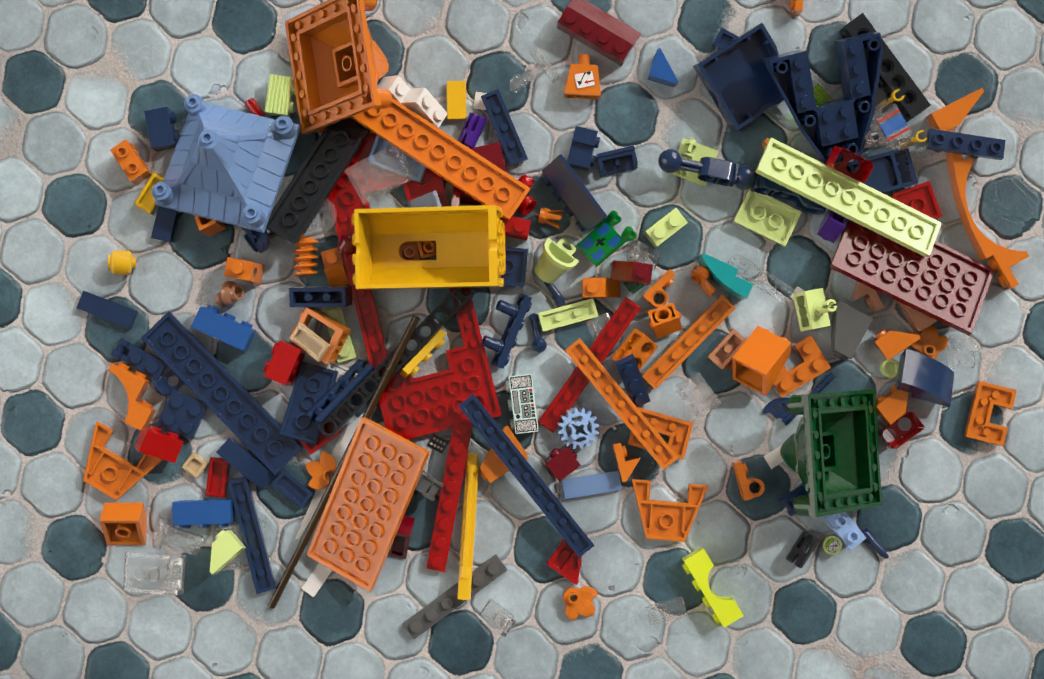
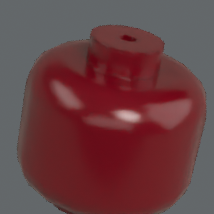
M348 234V236L342 235L340 237L337 248L341 253L352 255L355 252L356 246L352 244V235Z

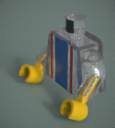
M900 89L894 90L890 98H885L875 106L869 133L865 135V139L869 144L875 142L878 148L886 147L888 150L901 151L913 146L915 142L923 143L926 141L927 138L924 140L918 138L919 134L925 132L923 130L918 131L915 137H910L913 134L897 105H892L894 101H901L904 98V95L899 99L895 97V93Z

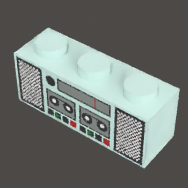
M532 374L509 376V380L505 382L507 392H511V400H508L509 411H513L514 419H510L511 430H515V434L538 432Z

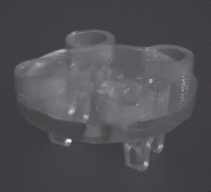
M327 199L307 229V232L314 235H322L334 227L337 221V211L330 200Z

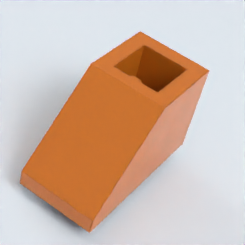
M897 383L890 387L891 391L888 394H882L875 399L876 413L888 425H891L906 413L908 392L896 389Z

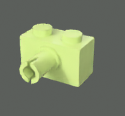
M823 288L793 294L801 332L831 326L828 312H834L837 306L831 307L832 304H836L833 299L825 301Z

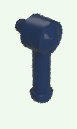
M532 313L529 316L534 335L532 347L535 352L541 353L545 351L547 344L541 336L539 316L536 313Z

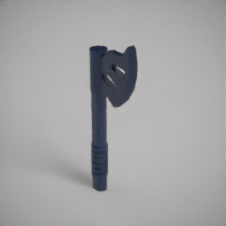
M830 372L809 394L821 393L835 376ZM789 398L775 399L769 402L762 411L763 414L771 413L776 419L782 418L781 421L786 426L797 416L793 415L790 411L789 413L784 411L782 404H785L787 407ZM773 406H777L780 413H777Z

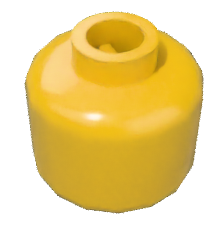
M114 250L111 255H108V270H111L112 274L130 275L132 269H136V257H132L131 251Z

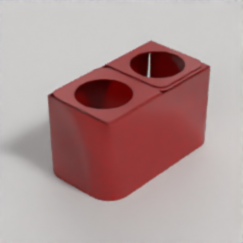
M834 146L825 163L859 182H865L873 169L871 161L838 146ZM841 152L843 154L842 163L839 165H834L838 155ZM852 159L857 160L859 163V168L854 173H850L846 169L847 163Z
M906 411L903 416L891 425H886L879 430L878 435L888 448L897 449L924 430L923 428L925 427L915 413ZM906 417L911 421V428L909 430L902 431L898 427V422L901 418ZM886 429H893L895 431L896 438L894 441L887 442L885 440L883 432Z

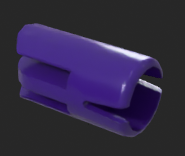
M469 112L457 141L466 147L474 148L487 118Z

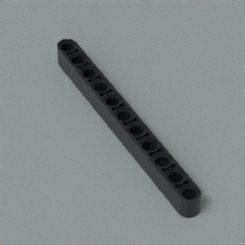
M456 288L415 328L410 340L417 342V348L410 351L406 346L402 354L403 362L396 366L390 380L475 296V288H472V293L469 296L462 294V288ZM451 299L458 301L459 304L456 309H449L448 302ZM437 313L444 314L445 319L442 323L435 322L434 317ZM425 326L431 329V334L428 337L421 335V329ZM396 348L320 424V432L324 436L336 435L371 400L375 390L369 392L366 389V384L369 381H373L377 388L382 378L380 370L388 366ZM355 395H360L362 398V403L359 406L355 405L352 401ZM342 408L348 411L346 419H342L339 416V411ZM328 422L334 425L332 433H328L325 430V425Z

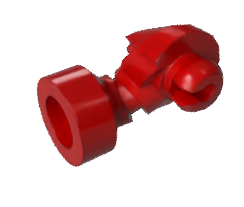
M522 175L518 179V181L529 188L534 185V179L527 175ZM527 196L517 210L523 216L528 215L533 211L537 203L531 196Z

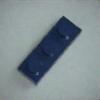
M633 354L615 361L627 396L635 406L639 407L651 402Z

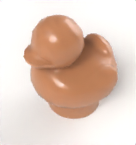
M225 281L221 285L220 293H217L214 297L215 303L222 308L226 307V304H236L244 296L243 287L233 281Z

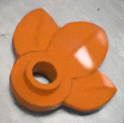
M701 265L691 270L692 281L695 284H699L708 296L713 297V293L717 290L708 282L709 270Z
M933 325L923 329L921 334L910 332L921 337L911 347L933 359H936L939 352L944 351L948 345L947 337L939 336L937 329ZM926 349H931L932 354L927 353Z
M322 451L320 461H312L306 464L308 473L313 477L308 486L320 490L329 484V474L334 473L336 470V460L330 453Z
M583 586L579 589L575 587L566 589L563 594V601L566 604L565 614L567 617L574 621L579 614L585 617L593 616L595 607L591 600L598 595V592L590 586ZM572 595H576L574 600H570Z

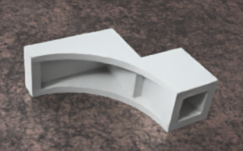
M399 75L383 77L377 88L388 89L393 99L437 128H439L447 115V112L426 88L410 89Z

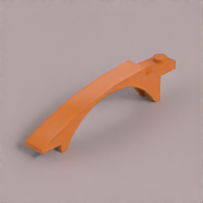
M946 152L954 200L964 229L979 260L988 258V265L996 272L999 284L1005 289L1014 288L1019 283L1010 267L1029 257L1027 251L1011 250L994 243L978 229L969 213L966 202V181L974 160L972 157L964 160L961 154Z

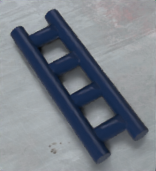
M359 359L306 415L310 419L318 415L315 420L321 424L374 369L373 366L368 363L362 368L365 364ZM357 373L355 378L350 382L349 380ZM342 387H344V389H343L338 395H336V393H337ZM329 401H331V402L326 406V408L323 410L322 408H323Z

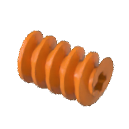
M302 237L299 244L295 246L299 249L294 250V254L299 257L294 258L293 261L299 264L293 266V269L298 271L293 276L311 277L318 272L312 269V267L318 266L317 263L312 262L313 259L318 258L317 255L313 254L314 251H318V248L313 246V244L319 242L318 240L311 237Z

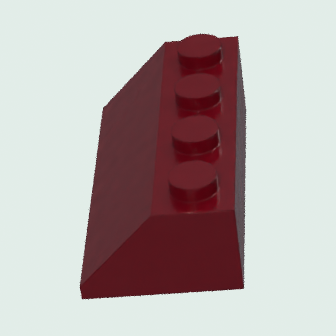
M572 0L557 22L559 30L620 66L624 64L641 35L640 32L586 0Z

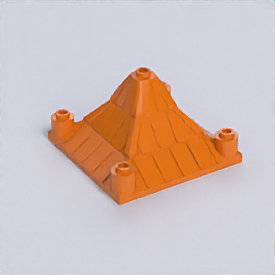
M327 0L285 21L301 134L323 133L330 124L371 108L387 109L391 105V92L388 89L377 88L378 79L387 74L389 64L380 47L372 40L365 11L374 10L377 0Z

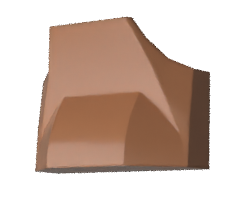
M732 329L716 345L707 358L721 370L724 368L733 370L732 357L746 339L735 329Z

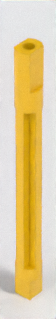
M468 453L465 473L457 599L461 600L471 599L479 477V454Z

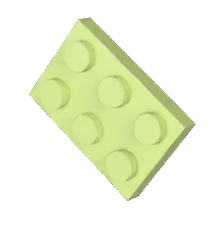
M748 189L733 223L785 247L802 212L770 196L758 194Z

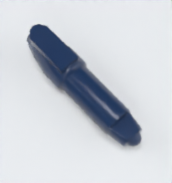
M544 282L552 294V299L558 307L565 305L564 298L554 283Z
M868 528L863 530L862 533L866 537L865 541L880 556L888 559L889 555L877 542L876 536Z

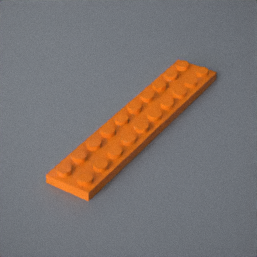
M393 98L391 105L387 109L371 108L350 117L481 204L499 206L502 208L503 218L507 221H510L531 189Z

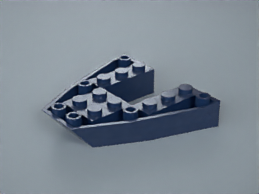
M868 32L835 41L843 98L817 105L815 103L806 50H795L762 59L800 131L824 164L834 146L846 148L862 156L874 115L883 57L880 32ZM841 152L835 163L843 161V154Z

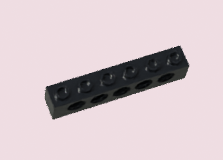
M864 13L840 30L843 39L868 32H877ZM881 38L883 47L881 65L886 66L887 73L880 70L878 87L885 91L887 99L897 89H900L895 93L897 99L902 95L909 97V104L905 103L903 99L891 103L899 109L898 114L901 113L908 122L931 106V104ZM892 80L897 81L899 85L898 88H894L892 86Z

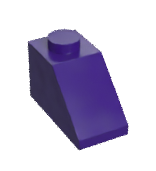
M828 209L819 226L817 235L821 236L824 240L834 243L844 230L848 219Z

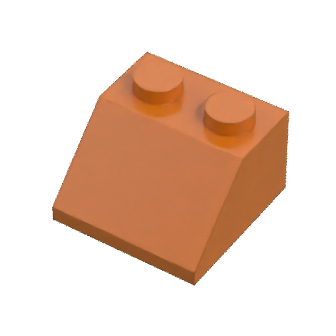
M137 502L104 503L99 521L107 545H146L147 514L144 504Z

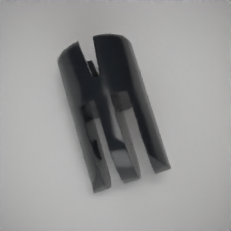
M805 530L802 531L786 556V559L791 563L797 558L795 566L803 568L820 541L816 538L807 553H805L804 551L813 538V535L809 534L800 549L797 548L807 533Z

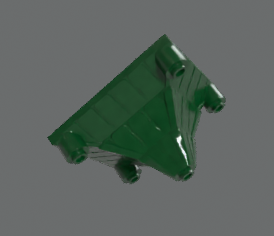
M875 389L792 395L787 402V407L793 415H803V417L800 419L796 433L792 434L782 444L780 454L784 462L794 472L798 473L805 490L808 491V496H798L794 502L796 513L799 516L817 518L882 506Z

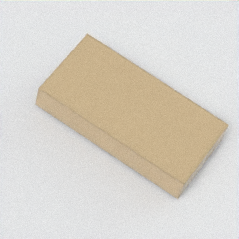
M303 323L297 325L289 338L318 362L323 359L331 347L330 344Z

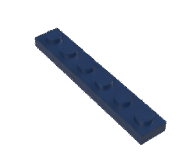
M243 477L228 481L243 544L246 547L245 551L256 594L276 589L249 480Z

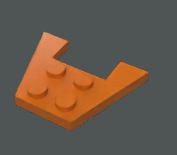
M96 421L83 481L111 498L119 500L159 465L163 459L143 454L136 466L106 448L115 430Z
M631 479L646 539L685 542L709 485L688 483L686 503L650 500L651 480Z

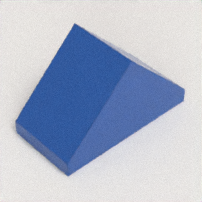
M659 48L655 53L647 80L675 87L678 80L661 48Z

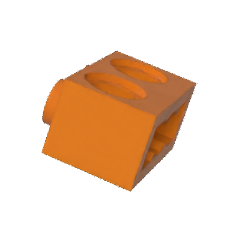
M125 139L110 149L132 183L138 185L152 175V172L134 145Z
M635 328L612 356V359L617 361L633 354L640 371L658 346L644 333Z

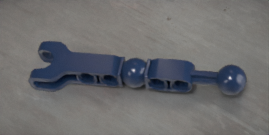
M674 149L663 151L658 158L659 167L666 173H674L679 169L698 173V179L704 182L733 187L735 184L741 190L750 189V191L758 194L792 201L803 213L820 215L826 210L825 207L755 173L754 169L749 166L739 167V164L712 157H703L700 159V162L685 159Z

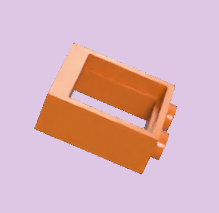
M306 307L300 314L298 324L303 323L305 326H308L312 317L335 330L329 342L331 347L321 360L325 364L335 363L351 329L316 307Z

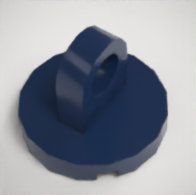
M241 227L242 231L245 230L246 232L244 238L247 244L255 252L263 253L267 251L270 246V239L277 236L267 229L262 233Z

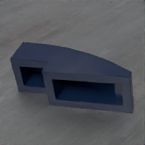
M233 437L228 438L216 452L262 490L276 476Z

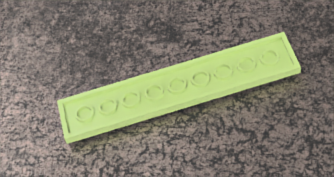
M773 138L768 140L755 173L926 258L930 256L941 222Z

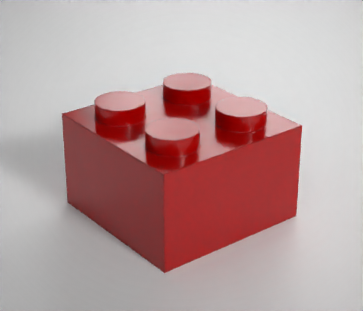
M279 340V343H275L271 353L273 356L271 361L268 360L265 364L264 376L283 385L292 386L306 352L296 345Z

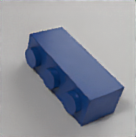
M207 305V307L200 306L191 325L192 328L242 351H248L256 333V330L252 329V324L243 320L242 323L235 321V316L226 312L224 315L217 313L218 309L211 305Z
M232 499L172 502L173 526L179 525V529L191 528V525H198V528H209L210 524H218V527H229V523L235 522V509Z

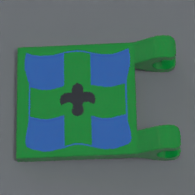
M612 210L603 223L577 244L580 250L596 267L623 244L637 237V234L630 226L623 230L621 236L613 229L612 226L620 223L622 220L615 210Z

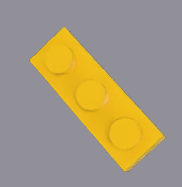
M441 329L402 369L400 375L405 379L409 375L413 377L420 369L418 365L422 361L426 363L433 356L431 352L435 348L439 350L445 343L443 339L447 334Z

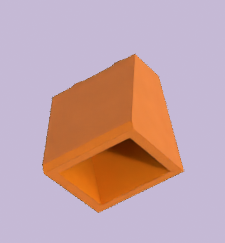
M757 326L732 357L733 380L766 397L791 354V342L784 337L773 334L768 329Z

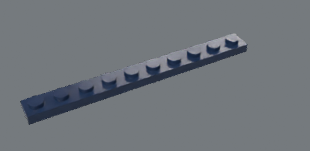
M474 393L459 404V408L580 558L595 545Z

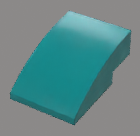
M705 253L698 256L697 261L699 265L709 270V278L718 287L740 301L747 299L753 284L736 276L738 268Z

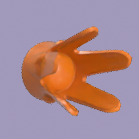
M541 208L540 214L534 213V215L539 216L538 223H546L559 229L560 225L549 219L560 220L563 214L555 212H562L563 210Z

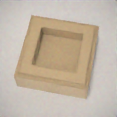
M193 452L181 468L198 479L209 465V462L196 452Z

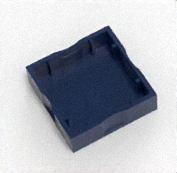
M763 23L754 26L693 66L731 131L741 129L758 118L771 106L784 101L762 60L763 58L779 55L777 46Z

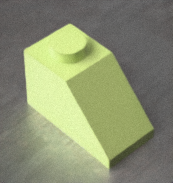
M222 530L215 536L216 540L212 543L211 574L220 572L246 549L232 530H227L226 532Z

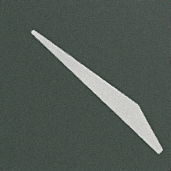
M363 414L340 434L332 452V456L336 460V468ZM334 473L329 474L330 480ZM327 486L316 490L295 539H300Z

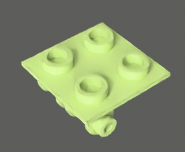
M683 138L678 150L682 158L699 162L703 157L716 158L719 152L696 143V140L689 138V140ZM681 169L670 173L706 187L707 182L699 180L698 173Z

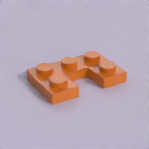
M811 335L793 345L803 362L789 371L784 365L773 384L781 398L831 368Z
M977 381L964 437L1004 446L1008 427L989 423L993 405L1013 409L1017 390Z
M637 407L658 433L669 436L668 446L677 455L678 459L684 460L694 423ZM631 431L627 444L646 449Z

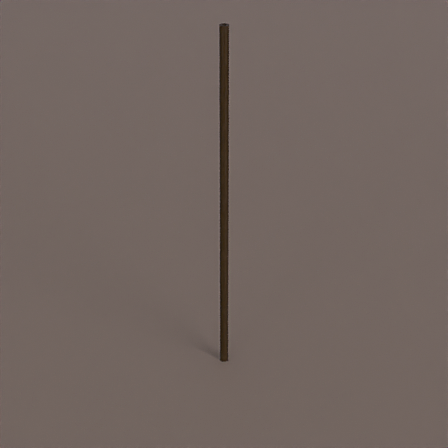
M413 315L362 417L371 418L420 320L418 316ZM354 434L268 604L272 609H275L325 509Z

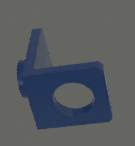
M172 369L161 379H153L151 381L154 384V389L161 396H170L173 389L178 390L185 384L179 377L176 386L168 384V378L171 375L177 376Z

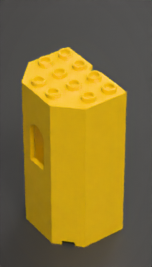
M497 205L354 209L352 225L355 226V234L352 235V244L356 246L357 250L352 256V262L355 265L353 284L356 285V289L363 290L503 287L504 278H501V275H504L506 270L505 225L500 220V218H503L502 208ZM436 241V260L407 261L400 256L399 250L405 242Z

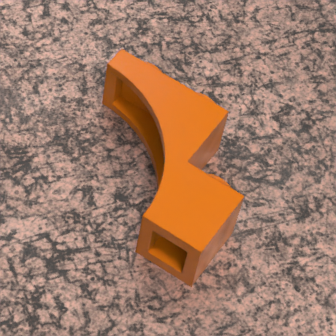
M111 363L108 370L120 379L128 396V412L124 422L141 431L143 426H149L157 411L152 408V403L145 400L141 402L151 381L146 379V374L137 370L136 372L129 370L130 366L125 363Z

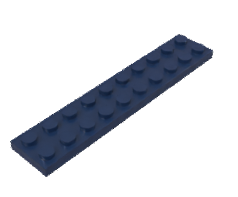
M170 311L141 337L274 475L303 449L296 440L279 436L282 425Z

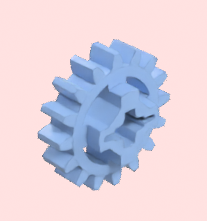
M573 407V412L566 410V417L564 415L560 416L563 422L557 423L561 426L557 432L563 434L560 436V439L562 441L566 439V446L571 444L572 448L575 449L578 445L580 449H583V444L590 446V440L596 441L593 436L594 434H599L595 430V428L599 427V424L594 422L597 418L596 416H591L592 412L590 410L585 413L583 407H581L580 411ZM575 416H580L578 419H571ZM588 423H590V432L587 429ZM572 424L580 426L584 432L576 430ZM566 425L569 426L570 430L568 435L566 433ZM579 437H585L584 439L577 440Z

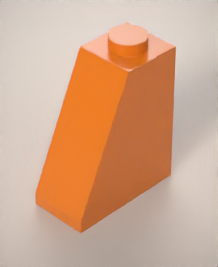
M506 425L503 428L505 434L525 459L529 458L512 430ZM491 448L480 466L481 471L479 473L484 481L488 480L492 483L510 470Z

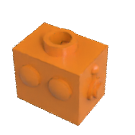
M674 303L648 311L651 320L649 326L655 331L657 338L683 330L680 322L681 314L676 311Z

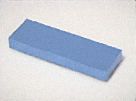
M618 470L562 480L565 499L622 490Z

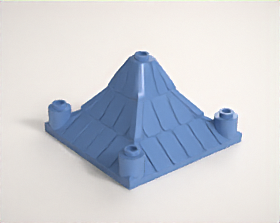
M197 94L189 95L184 101L188 115L164 181L156 183L152 188V196L155 198L154 203L160 207L264 233L301 128L300 125L293 123L287 116H281L274 120L205 103Z

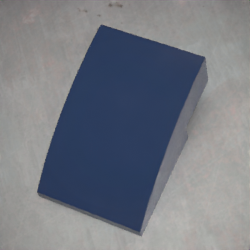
M905 349L900 356L896 389L910 392L914 398L950 407L954 371L929 356Z

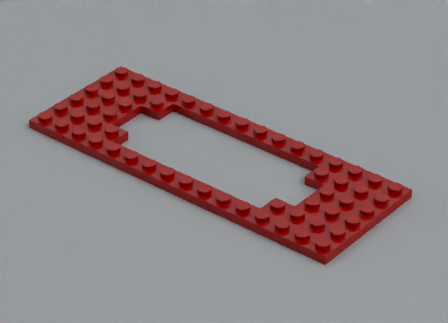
M375 133L368 134L328 197L338 240L342 235L355 234V226L352 225V214H354V209H371L367 196L370 193L404 185L409 202L436 190L441 206H449L442 178L426 168L422 182L419 183L367 164L366 162L376 138ZM342 253L349 284L352 286V296L369 364L375 369L388 356L372 290L356 289V285L353 284V274L355 273V265L352 262L353 254L346 255ZM450 288V292L452 293L456 288ZM462 288L461 292L464 296L471 294L470 288ZM452 299L456 309L459 303L456 299ZM472 299L456 314L464 346L446 350L450 366L449 370L417 378L409 375L405 379L400 375L401 369L388 382L379 400L385 427L388 430L408 440L453 428L455 417L469 420L458 405L473 393L493 418L502 416L485 347L481 345L482 336ZM383 367L380 370L381 377L383 376L387 367Z

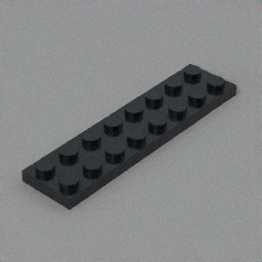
M350 117L328 125L273 208L266 229L297 246L365 141L370 130Z

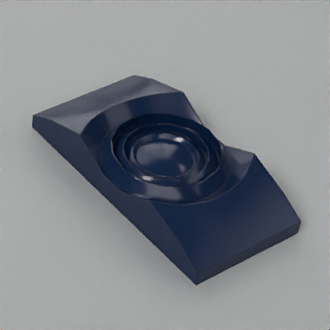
M908 147L865 158L873 163V169L867 180L861 183L881 193L918 184ZM857 160L848 162L846 165V169L850 173L856 172L859 168Z

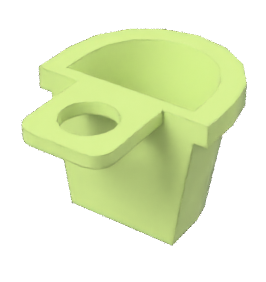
M548 238L542 246L543 252L534 268L536 275L544 282L554 283L567 270L573 269L579 261L572 256L577 248L565 238H561L557 244ZM563 244L567 245L570 250H567Z

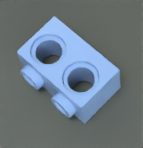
M846 512L822 517L846 548L852 550L866 539Z

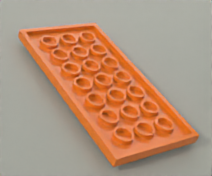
M362 417L306 555L365 590L372 591L430 451L372 420Z

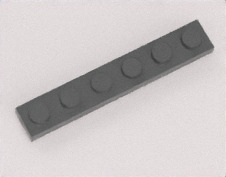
M497 554L472 571L471 597L507 571V568ZM458 582L403 623L414 639L467 601L457 599Z

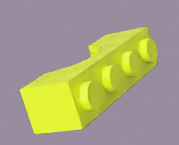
M700 547L682 558L684 564H682L683 569L687 575L691 573L694 580L691 582L697 592L701 590L704 597L701 599L707 608H712L714 612L712 617L717 625L721 623L725 628L744 616L731 596L720 597L711 592L708 585V575L714 565L704 548Z

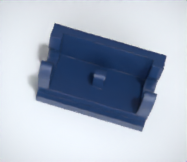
M634 145L596 154L600 177L638 168Z

